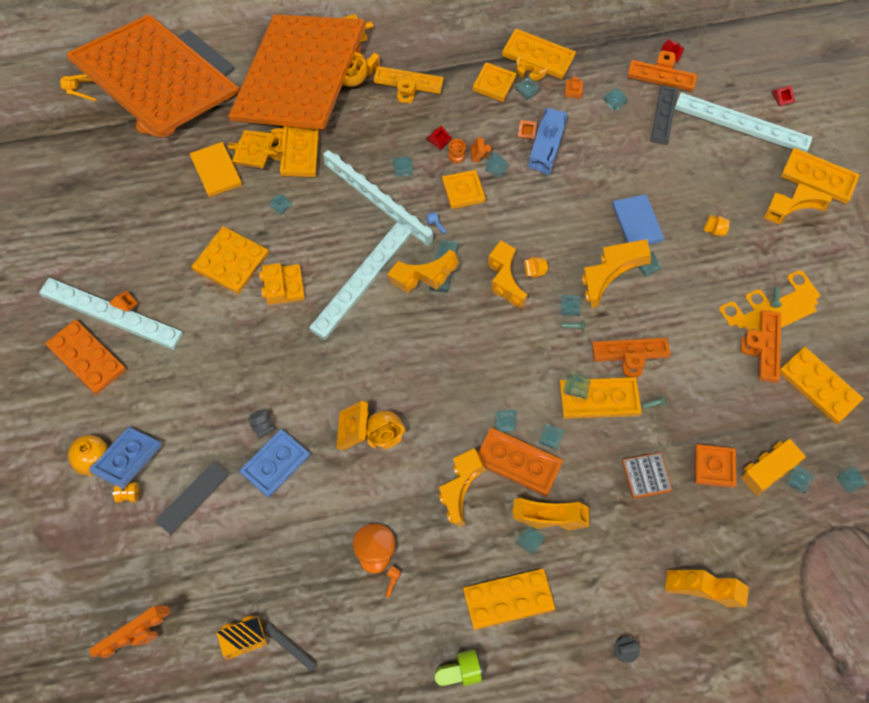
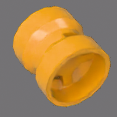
M130 482L124 489L114 485L113 496L115 503H122L123 501L137 502L139 498L138 482Z

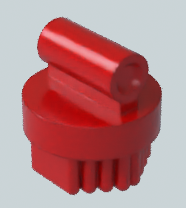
M668 39L663 43L660 52L662 50L673 52L675 54V62H679L684 47L680 46V43Z

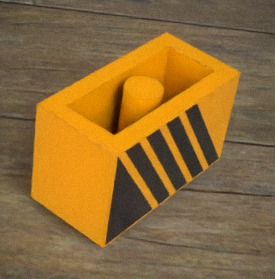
M247 616L238 624L233 625V623L221 626V630L216 631L223 657L226 660L268 645L258 616Z

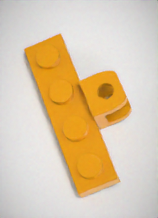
M377 66L374 76V83L396 86L398 90L397 101L408 104L413 102L415 90L441 94L444 77L379 66Z

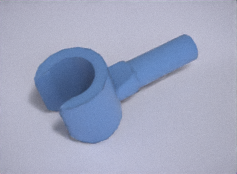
M435 212L426 215V221L429 225L435 223L443 234L447 233L440 224L438 215Z

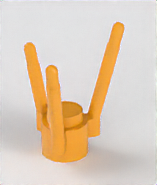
M80 74L63 76L61 78L62 90H67V94L92 101L97 100L91 96L74 91L78 89L79 82H94L90 78H86L88 77L87 75Z

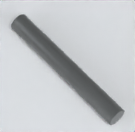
M270 624L264 628V632L311 672L316 669L318 665Z

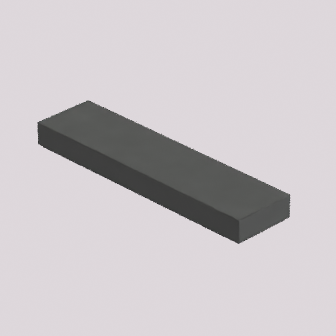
M187 30L178 37L224 76H228L235 70L231 63L190 30Z
M661 85L650 142L663 145L668 144L678 88Z
M213 461L155 522L171 536L229 477L228 473Z

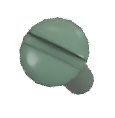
M774 287V299L771 302V306L774 308L782 306V303L779 302V287Z
M584 321L581 323H562V328L581 329L583 332L585 323Z
M661 395L659 399L642 403V408L646 409L660 404L665 406V398Z

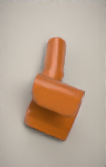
M394 566L387 572V576L391 578L385 596L389 598L395 583L401 576L400 571Z

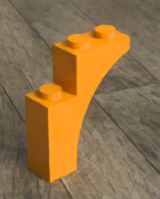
M647 239L603 247V255H600L602 264L584 267L585 275H582L583 286L587 285L588 291H585L586 302L591 303V308L599 307L605 289L620 274L638 266L651 264V253Z

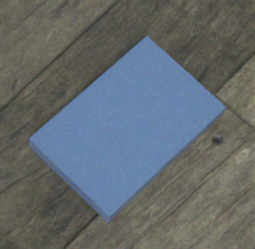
M646 194L612 202V207L627 243L647 239L648 245L664 241V236Z
M128 427L89 468L90 473L124 489L162 446L161 442Z
M280 429L239 472L269 499L311 455L290 435Z

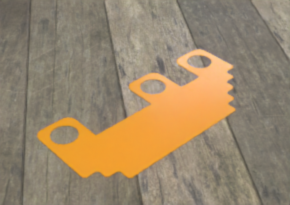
M798 270L788 275V280L796 291L779 298V302L782 303L781 307H772L765 294L757 289L746 295V299L754 309L753 311L743 314L738 305L733 301L720 306L719 310L731 327L737 325L740 329L746 327L747 330L754 329L760 331V313L762 310L781 313L782 328L816 312L815 305L818 304L816 299L821 295L805 273ZM801 275L804 277L805 282L802 285L794 283L793 277ZM759 294L762 296L763 302L755 304L752 302L751 296ZM733 306L737 311L736 315L728 316L725 313V308Z

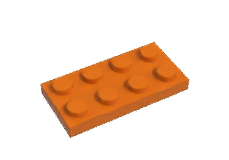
M76 319L45 343L95 395H98L126 371L125 367Z
M492 427L479 450L487 470L545 497L548 496L563 463L562 459Z

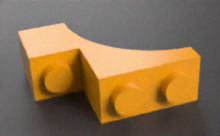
M799 183L791 198L775 192L766 210L764 219L780 225L788 214L799 209L812 208L825 211L833 196Z
M500 240L488 257L487 265L492 270L498 271V274L492 280L491 290L495 295L502 296L513 306H518L522 309L526 304L528 294L517 286L510 269L511 263L515 258L516 249Z
M449 249L442 257L427 264L409 265L398 261L387 273V276L392 285L407 294L417 286L419 280L437 290L440 285L444 284L448 275L457 268L459 261L456 253Z
M475 448L453 458L455 463L453 469L458 478L439 487L441 492L438 494L440 501L443 505L447 506L449 511L446 513L448 520L451 524L454 523L458 527L466 524L463 514V502L466 491L473 480L486 471L482 458Z
M523 498L514 499L513 519L535 529L559 526L569 531L589 527V507L580 502L552 504L529 501Z
M668 570L665 591L706 598L727 607H747L749 587L736 578L717 579L705 570Z

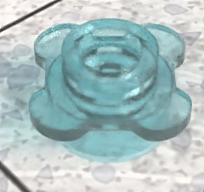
M277 195L269 205L276 210L277 214H283L285 209L291 207V202L287 201L285 196Z

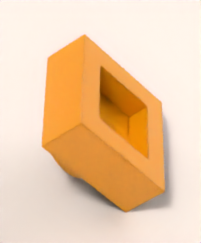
M373 53L370 58L366 59L367 76L371 78L375 74L377 66L380 67V55Z

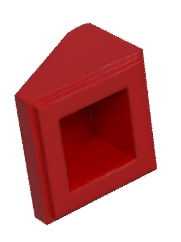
M792 85L771 91L779 106L795 102Z
M440 125L426 139L441 150L452 137Z

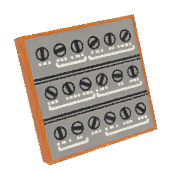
M661 453L622 460L632 499L672 491Z

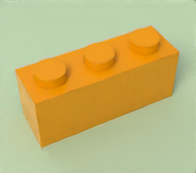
M791 439L784 443L779 441L772 447L774 451L770 454L766 451L758 458L759 462L757 464L752 462L743 469L745 473L741 479L756 496L806 458Z

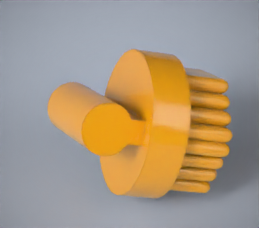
M709 215L703 230L710 232L714 236H725L728 232L730 221L719 215Z
M531 257L529 260H524L526 277L537 278L546 274L548 264L547 260L543 257Z

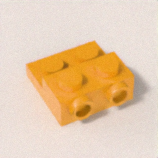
M281 263L262 265L263 271H259L260 282H264L265 287H261L262 298H266L268 305L305 300L300 264L282 267Z

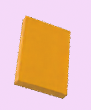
M223 142L189 153L208 197L242 186V182Z

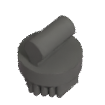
M265 409L257 410L250 414L248 418L250 427L259 438L275 430L272 425L273 420Z
M625 637L616 643L614 654L621 662L631 663L638 658L640 648L634 639Z

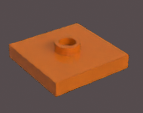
M696 444L694 484L735 488L736 448Z

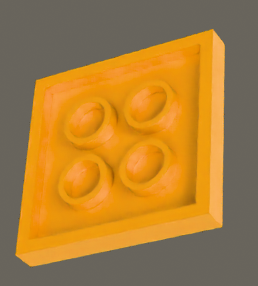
M222 226L191 268L194 272L239 295L269 255V250Z

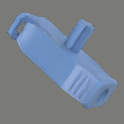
M550 108L544 110L543 119L541 120L530 155L528 168L536 169L546 175L551 174L568 116L566 112Z

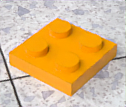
M486 62L473 85L472 91L504 102L516 79L517 73Z
M476 170L442 176V183L451 209L485 203L486 198Z
M359 401L339 412L336 449L345 450L365 441L368 418L367 402Z

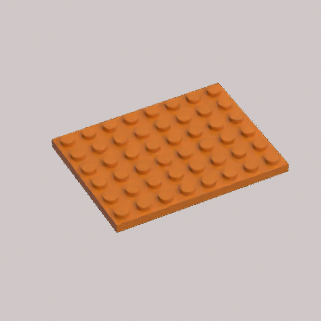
M150 14L66 53L67 59L157 137L164 135L239 93L237 85Z
M273 14L229 113L230 121L325 129L366 26L365 20Z

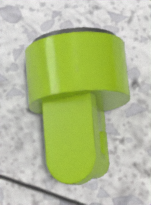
M475 649L456 653L457 663L437 667L434 675L436 683L441 686L462 682L463 687L482 683L483 671L479 654Z

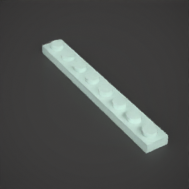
M680 93L675 106V110L790 149L797 148L807 152L812 140L811 136L684 93Z
M329 150L323 154L324 165L396 222L410 229L412 235L426 246L433 242L432 230L420 223L416 216L406 212L402 205L396 204L389 195L382 193L375 184H371L362 174L354 171L352 166L344 163L337 154H333Z
M397 222L309 327L310 331L326 340L410 238L412 231Z
M48 278L39 292L44 298L172 350H175L183 336L180 330L133 311L126 312L111 306L110 302L51 278Z

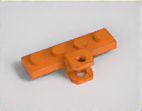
M662 50L659 53L656 65L631 60L627 78L693 92L697 74L673 69L675 54ZM664 56H668L670 59L665 60Z
M762 310L760 313V331L749 330L746 333V337L741 339L740 351L746 355L756 357L759 355L758 380L778 383L780 381L781 313Z
M667 338L597 341L591 344L594 362L622 360L623 373L627 378L641 377L645 366V359L669 358L671 354Z
M168 605L151 607L89 649L91 657L101 656L103 659L115 654L116 649L125 647L130 643L132 646H140L157 638L158 633L150 631L149 627L159 625L164 621L163 618L171 614Z

